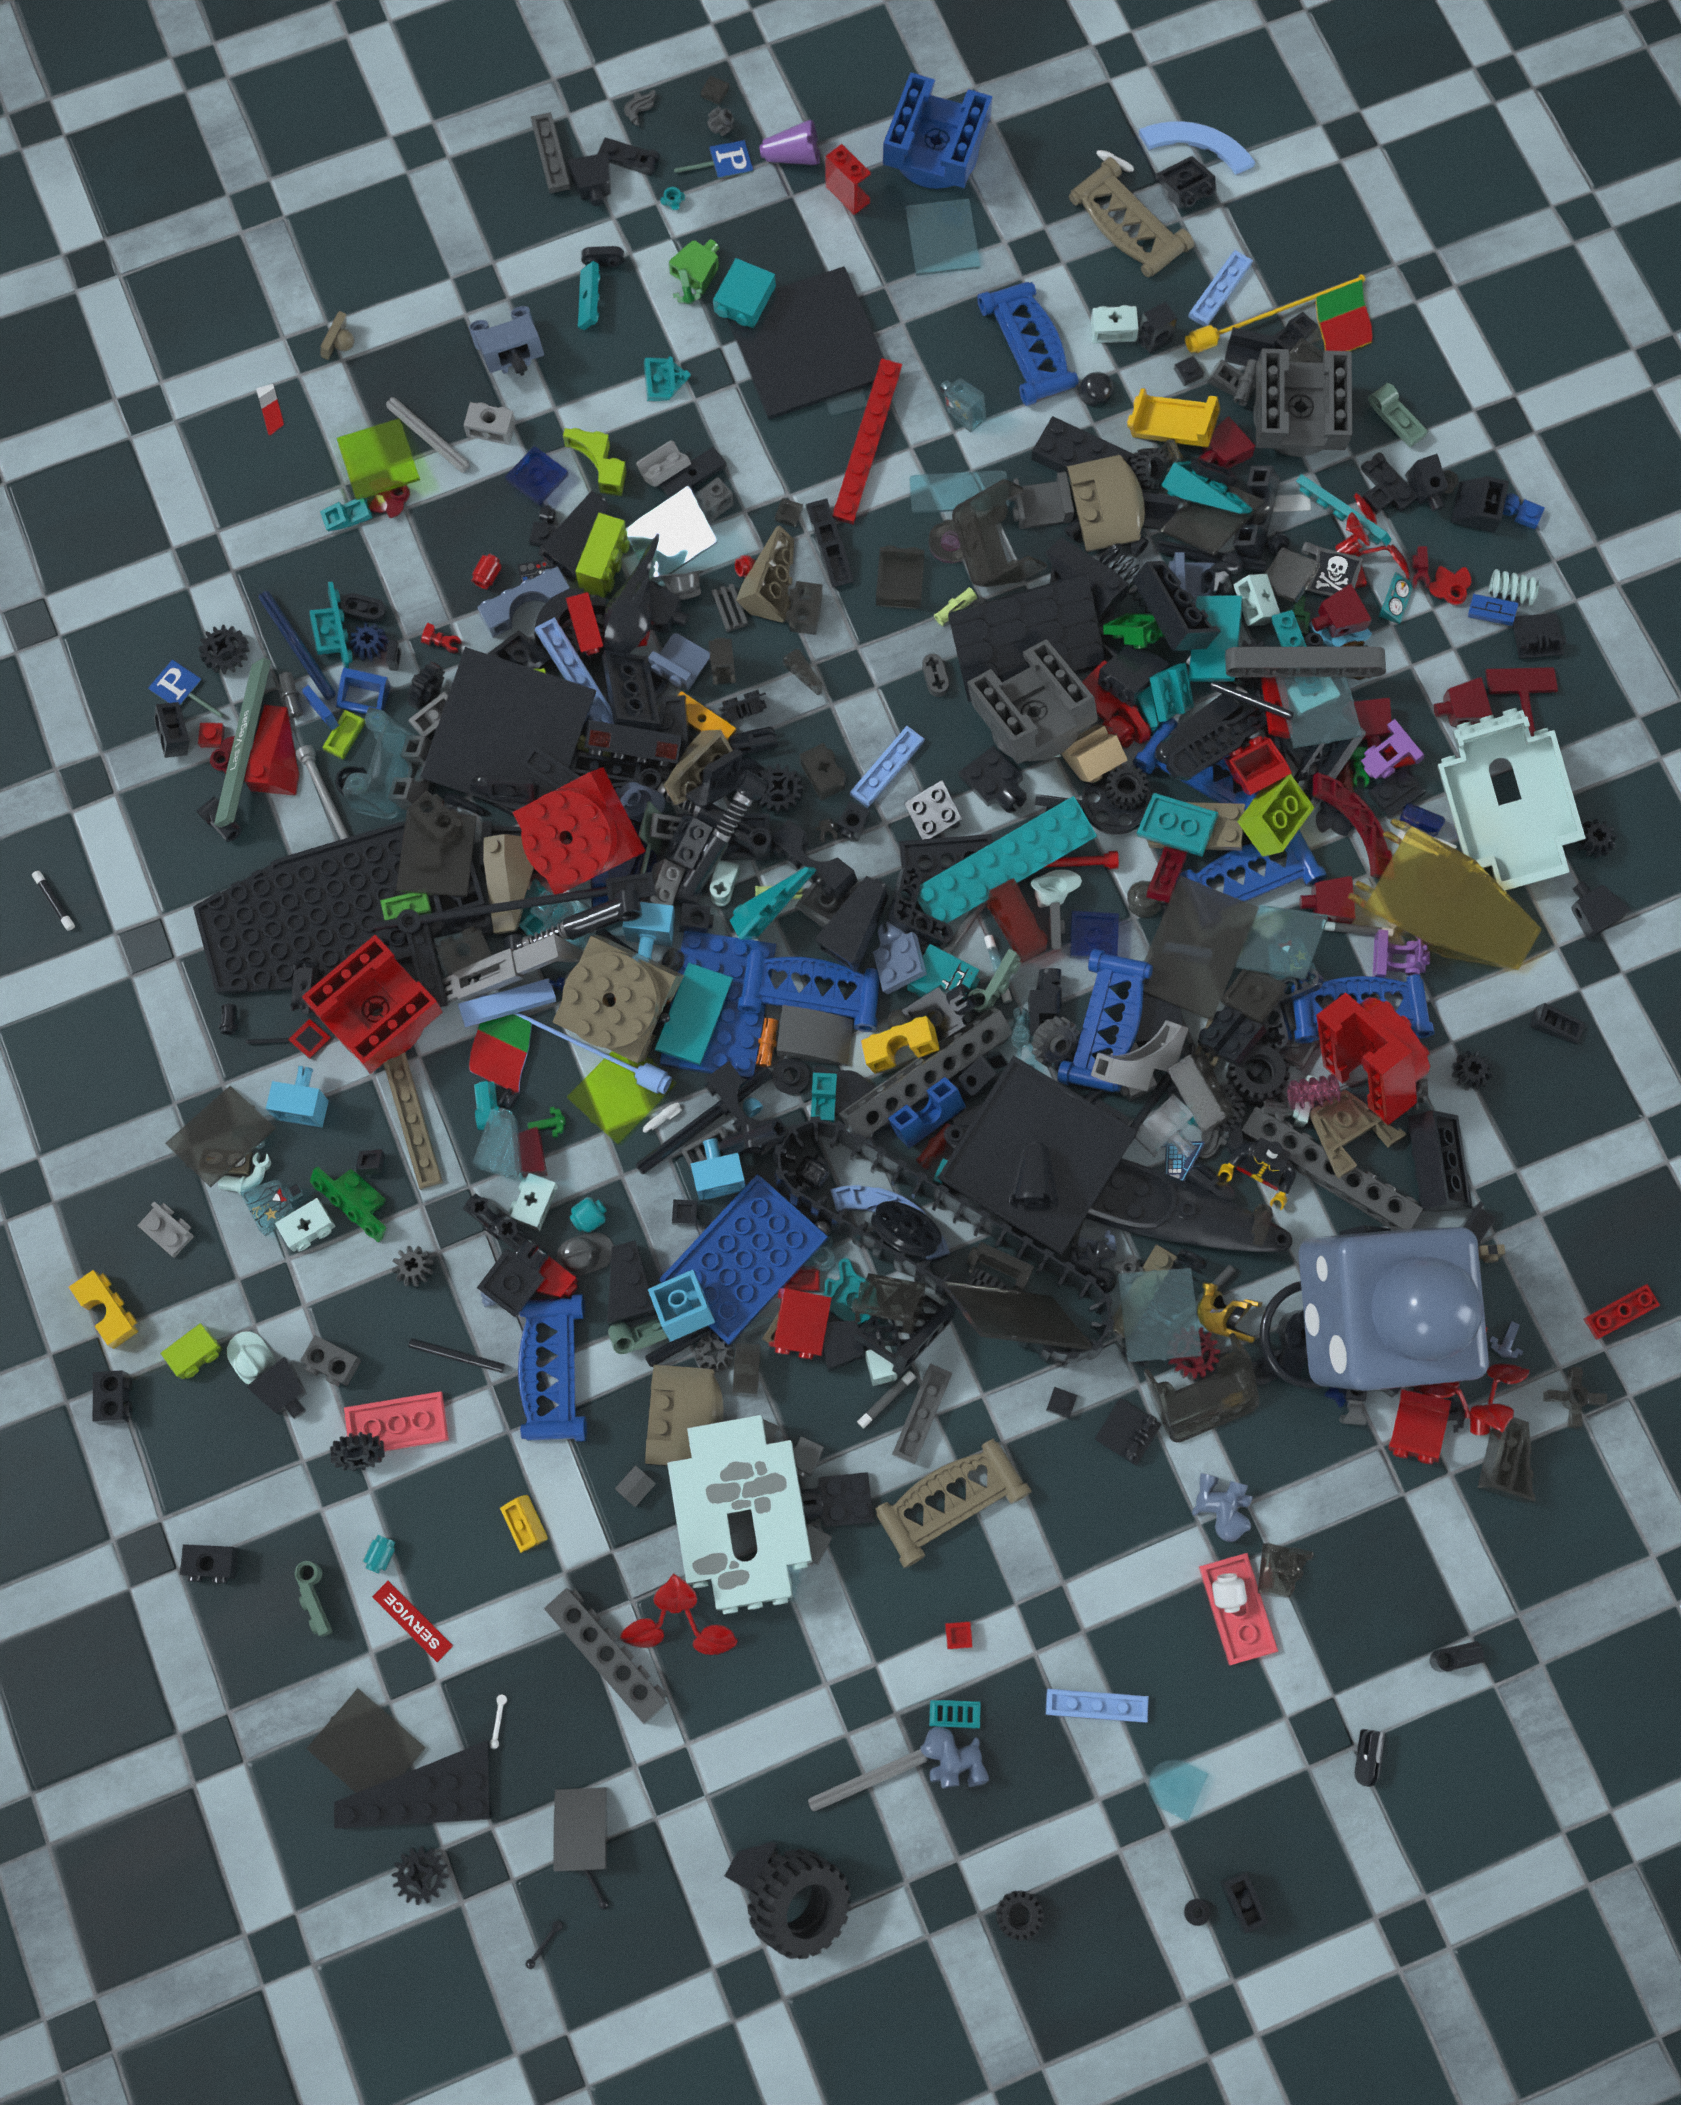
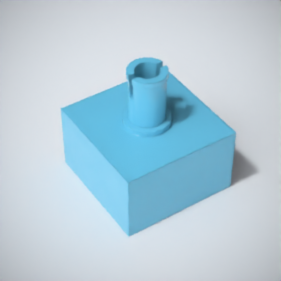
M640 902L642 916L634 921H623L622 928L626 941L639 943L638 954L652 959L653 945L669 947L673 945L676 926L674 907L671 905Z
M298 1066L295 1085L272 1081L266 1110L275 1120L323 1127L329 1100L320 1089L309 1087L313 1072L312 1068L305 1067L303 1069L304 1066Z
M717 1138L703 1141L707 1160L691 1163L699 1201L741 1192L745 1188V1181L738 1153L721 1156Z
M693 1270L648 1289L661 1326L670 1342L715 1323L701 1284Z

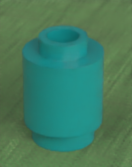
M377 1534L375 1540L372 1539L362 1561L367 1563L365 1568L378 1574L380 1570L386 1571L395 1551L393 1547L396 1542Z

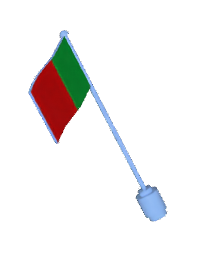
M519 1012L479 1024L469 1063L470 1072L495 1082V1084L505 1089L511 1088L513 1093H520L521 1074L529 1051L532 1024L635 1072L637 1084L658 1094L660 1092L665 1094L672 1081V1077L668 1075V1072L649 1063H646L644 1066L640 1065L637 1069Z

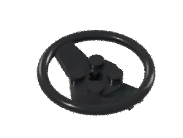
M1298 1281L1281 1289L1266 1306L1260 1324V1343L1267 1363L1281 1379L1296 1387L1317 1389L1325 1386L1316 1384L1312 1379L1299 1377L1308 1359L1306 1336L1303 1338L1301 1330H1305L1303 1309L1285 1314L1279 1322L1277 1334H1279L1281 1343L1280 1362L1276 1359L1270 1342V1325L1273 1315L1278 1306L1287 1297L1302 1291L1301 1281Z

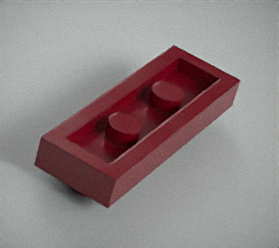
M1164 847L1148 887L1147 898L1170 902L1185 863L1187 852Z

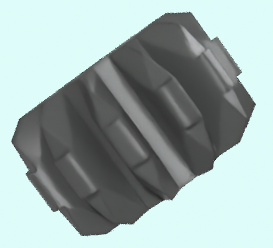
M407 1246L406 1254L399 1250L398 1254L401 1258H393V1262L398 1265L392 1268V1272L398 1274L396 1280L398 1282L404 1280V1285L407 1287L411 1282H413L415 1287H418L419 1279L426 1283L428 1280L424 1275L433 1274V1271L427 1267L434 1264L433 1260L428 1259L430 1256L429 1252L425 1251L422 1253L420 1246H417L414 1252L411 1246ZM416 1263L418 1265L417 1268H412V1270L408 1268L409 1264L413 1265Z

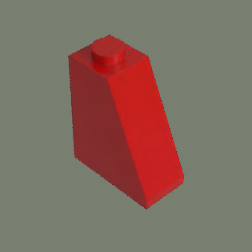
M586 592L566 598L580 651H586V655L600 652L599 647H603L589 593Z
M549 1256L540 1271L546 1279L535 1293L558 1299L566 1298V1296L570 1298L578 1289L576 1284L579 1280Z

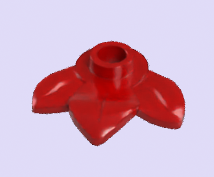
M1439 566L1435 575L1436 582L1429 584V591L1435 597L1445 599L1451 605L1462 604L1467 598V589L1471 584V576L1468 569L1463 567L1456 574H1453L1446 568ZM1452 593L1458 594L1459 597H1454Z

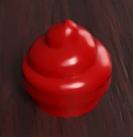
M742 555L736 559L735 571L737 575L746 578L756 560L748 555Z

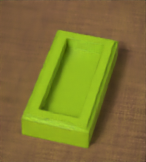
M344 710L337 722L339 726L332 730L322 747L324 751L342 760L346 757L366 723L365 719L347 710Z

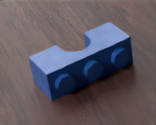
M946 1077L926 1090L929 1101L924 1109L914 1112L908 1105H905L888 1118L896 1136L908 1148H911L966 1108L958 1089Z

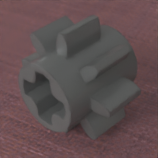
M718 106L708 114L710 117L708 119V126L713 133L718 134L720 132L724 136L733 129L734 117L727 108L721 110L720 106Z

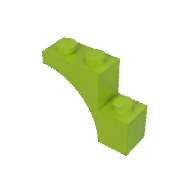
M565 428L563 433L565 447L583 453L596 466L599 472L598 485L600 493L622 496L627 474L624 461L617 458L607 459L610 449L609 436L600 431L588 432L579 428Z

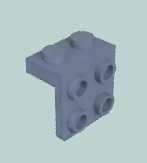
M1175 552L1173 561H1169V568L1180 580V588L1194 597V605L1196 606L1197 596H1214V592L1211 589L1207 593L1201 592V575L1215 563H1185L1184 552Z
M675 633L659 654L654 651L650 654L648 661L653 673L663 676L673 685L689 691L711 659V654Z

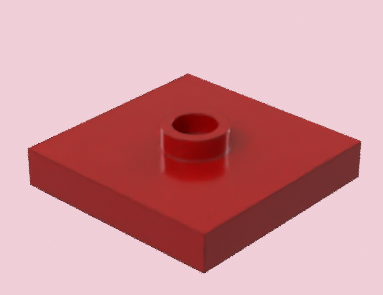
M1105 660L1082 682L1094 696L1097 715L1104 721L1110 716H1114L1118 712V705L1123 703L1098 685L1099 671L1107 663Z

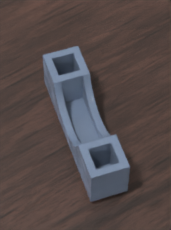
M558 567L546 569L541 575L533 579H526L521 585L513 589H507L493 599L483 601L477 608L482 621L492 638L512 628L513 615L521 605L530 601L547 603L555 595L570 590V587Z

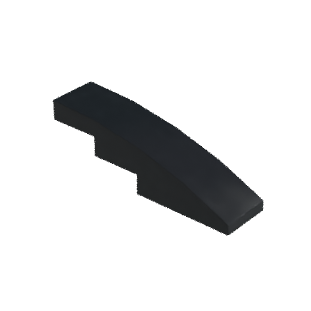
M828 499L806 504L811 527L831 587L835 588L853 583L843 542L839 536L835 519L832 516Z

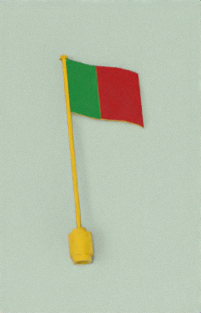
M1360 274L1356 279L1219 331L1211 325L1194 330L1185 337L1187 349L1190 353H1199L1217 346L1220 339L1219 335L1232 331L1233 327L1240 328L1313 299L1316 301L1317 321L1325 351H1351L1372 342V327L1364 302L1362 284L1365 281V276Z

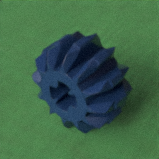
M365 622L362 629L357 626V633H351L352 640L349 641L354 656H359L363 662L369 658L370 662L373 663L376 656L381 659L382 655L380 652H387L386 645L389 644L384 629H379L375 623L369 627L368 623Z

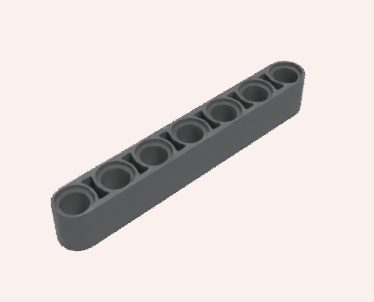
M1377 646L1232 647L1225 651L1226 675L1230 677H1378L1386 673L1385 649Z

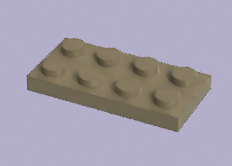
M1186 802L1219 813L1206 850L1242 851L1244 831L1237 821L1246 810L1245 804ZM1148 840L1149 848H1172Z

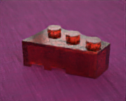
M1012 878L989 890L987 907L1012 950L1020 956L1021 964L1045 952L1048 942L1047 936L1043 930L1039 929L1036 918L1029 909L1015 879Z

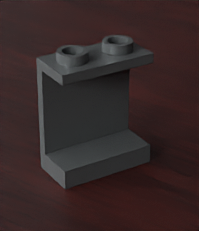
M1066 472L1057 473L1056 482L1019 487L1018 479H1013V486L1009 488L1010 501L1015 503L1013 518L1015 522L1018 521L1019 530L1072 522L1074 509Z

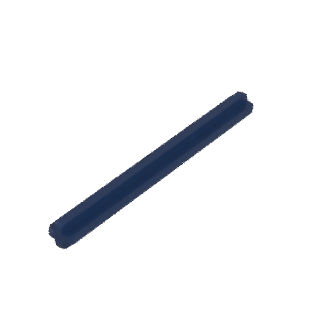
M264 591L259 594L258 598L325 700L334 698L336 696L335 690L270 592Z

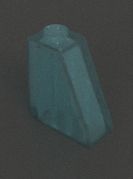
M491 1109L472 1163L477 1169L522 1182L523 1171L517 1119L512 1115L513 1112L508 1109Z

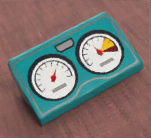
M1397 572L1393 575L1378 617L1400 624L1413 587L1412 582Z

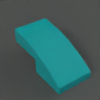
M363 496L344 505L337 502L320 511L328 532L351 527L373 518L368 503Z
M813 1072L811 1117L820 1116L821 1120L834 1123L837 1074Z

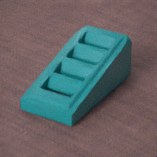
M1150 685L1137 696L1135 705L1138 707L1139 714L1144 722H1147L1151 728L1150 736H1153L1157 730L1158 722L1152 687Z
M930 1700L929 1726L980 1728V1702ZM938 1706H943L942 1721H938ZM948 1706H953L952 1722H948ZM958 1706L963 1707L962 1722H958ZM968 1707H973V1723L968 1722Z

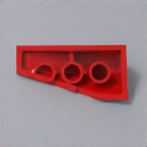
M264 706L248 759L245 783L250 791L296 796L300 773L287 707Z

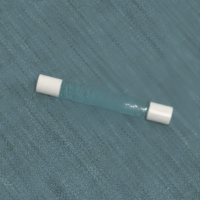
M988 935L984 937L995 973L1001 961L993 935ZM1009 987L1004 995L1001 994L1003 1003L1012 1001Z

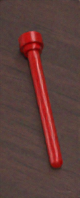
M1118 850L1108 851L1103 856L1061 857L1045 867L1104 865V867L1109 869H1118Z

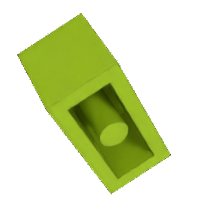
M199 1323L160 1354L177 1377L189 1379L199 1371L198 1368L204 1363L208 1364L214 1361L219 1356L218 1353L223 1349L208 1328Z

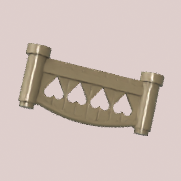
M1108 157L1101 163V167L1071 191L1069 199L1074 205L1083 204L1102 234L1118 249L1143 264L1141 271L1146 277L1154 276L1182 252H1188L1193 248L1194 240L1185 229H1180L1173 235L1117 179L1122 175V170L1115 159ZM1112 195L1107 209H1101L1099 204L1094 202L1096 197ZM1126 210L1123 222L1120 224L1115 223L1114 218L1108 216L1109 212ZM1141 224L1136 238H1130L1128 232L1122 230L1124 226ZM1155 238L1152 251L1149 253L1144 252L1143 247L1137 245L1139 240Z
M994 1439L987 1441L981 1446L983 1451L980 1454L955 1460L931 1472L913 1485L893 1506L885 1502L875 1509L878 1519L901 1556L899 1561L904 1569L926 1556L921 1546L1005 1496L1010 1504H1014L1032 1492L1027 1483L1023 1484L1002 1447ZM980 1465L987 1468V1488L971 1481L968 1478V1473L972 1470L976 1471ZM958 1478L965 1479L966 1501L949 1493L946 1489L947 1485L950 1483L955 1484ZM936 1491H943L945 1494L944 1513L928 1506L925 1503V1499L928 1496H934ZM916 1503L922 1504L924 1507L923 1526L907 1519L904 1516V1511L909 1508L913 1509Z

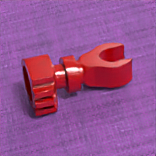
M430 623L426 624L421 637V643L430 646L434 642V645H442L453 654L458 653V649L450 646L452 642L462 644L458 636H443V633L440 632L436 634L434 625Z

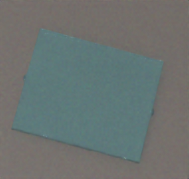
M969 199L906 206L916 276L980 268Z
M689 486L626 528L628 530L627 538L639 562L657 532L661 533V538L651 563L649 581L654 576L674 573L718 543L705 518V513L702 512Z
M1275 677L1283 708L1294 712L1292 720L1286 719L1293 748L1323 743L1328 744L1334 741L1362 737L1347 677Z
M1259 905L1237 960L1236 968L1306 979L1326 926L1328 915Z
M1191 1268L1160 1271L1154 1269L1148 1272L1118 1274L1128 1362L1166 1361L1167 1359L1202 1356Z

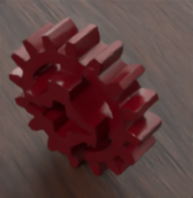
M1191 1325L1188 1332L1182 1327L1180 1329V1336L1177 1333L1172 1335L1175 1342L1169 1341L1167 1343V1346L1172 1348V1350L1167 1351L1166 1355L1172 1356L1168 1365H1176L1174 1373L1181 1370L1183 1372L1182 1378L1191 1374L1192 1380H1195L1198 1373L1204 1378L1206 1376L1205 1370L1209 1372L1214 1370L1211 1363L1217 1364L1219 1362L1214 1355L1219 1354L1220 1350L1214 1349L1218 1341H1211L1209 1339L1212 1335L1211 1332L1204 1335L1203 1327L1195 1331L1194 1326ZM1193 1337H1196L1202 1340L1203 1342H1197L1193 1339ZM1182 1341V1352L1177 1354L1178 1344ZM1190 1347L1192 1350L1201 1349L1196 1356H1185ZM1208 1351V1360L1204 1365L1203 1355ZM1182 1363L1191 1364L1193 1368L1186 1367Z

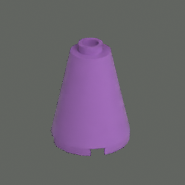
M807 120L763 139V144L760 145L761 157L765 158L767 162L805 165L819 164L820 150L817 148L816 141H818L814 122Z

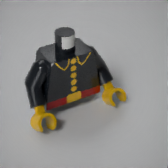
M1259 1138L1255 1143L1247 1142L1241 1144L1228 1159L1229 1163L1221 1165L1218 1176L1223 1172L1228 1173L1226 1182H1229L1234 1173L1233 1168L1237 1167V1170L1276 1191L1278 1189L1279 1193L1274 1195L1270 1201V1206L1272 1207L1275 1200H1278L1282 1204L1280 1208L1282 1210L1287 1203L1286 1193L1289 1194L1296 1172L1293 1164L1290 1162V1152L1283 1149L1279 1142H1270L1264 1138Z

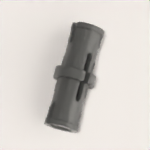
M1256 360L1247 361L1244 374L1239 378V388L1233 401L1237 403L1240 400L1238 403L1240 406L1247 405L1251 390L1256 386Z

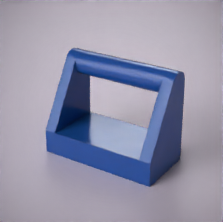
M343 667L336 707L381 718L391 689L388 678ZM349 686L379 692L377 707L346 701Z

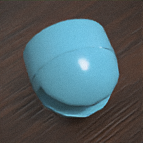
M750 1097L743 1102L742 1108L745 1115L752 1118L763 1109V1105L756 1098Z

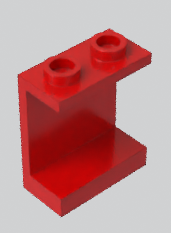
M840 144L825 156L826 188L855 215L870 203V197L858 184L871 175V172L843 144Z
M779 1288L778 1298L782 1300L774 1342H769V1347L776 1348L775 1353L789 1355L790 1351L799 1352L798 1357L813 1359V1355L821 1356L832 1297Z
M1402 1389L1393 1434L1389 1443V1451H1393V1455L1400 1458H1408V1455L1417 1457V1461L1432 1465L1433 1461L1439 1462L1451 1401Z

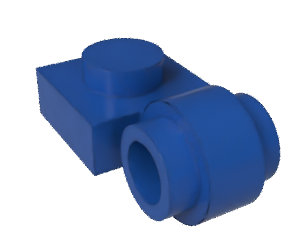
M1508 493L1505 499L1503 515L1512 516L1516 514L1515 522L1535 530L1545 507L1526 499L1520 505L1519 497Z

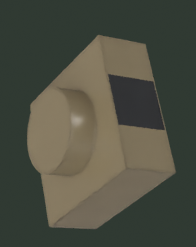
M1504 1244L1479 1246V1259H1483L1484 1263L1497 1262L1498 1258L1505 1255Z

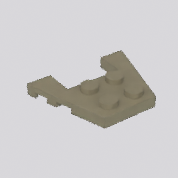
M1346 1089L1313 1108L1309 1113L1338 1179L1354 1170L1357 1166L1343 1146L1371 1129L1387 1148L1399 1142L1407 1135L1400 1128L1397 1131L1392 1126L1387 1125L1369 1110L1367 1104Z

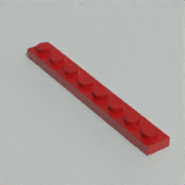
M881 358L832 514L833 518L837 521L851 525L854 524L902 370L901 363Z

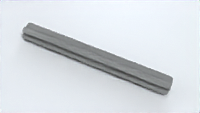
M394 397L387 401V408L460 472L464 473L469 469V461Z
M919 1749L809 1798V1806L815 1812L927 1762V1757Z

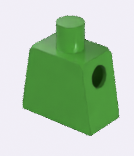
M711 239L704 246L696 241H691L669 260L670 274L680 280L678 270L686 268L691 288L694 290L702 288L703 293L700 294L703 295L719 267L718 256L715 254L719 249L718 244Z

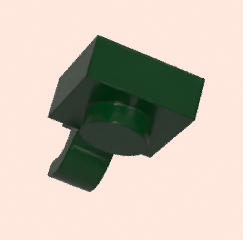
M1297 595L1292 611L1302 636L1306 637L1308 634L1310 612H1304L1306 597Z

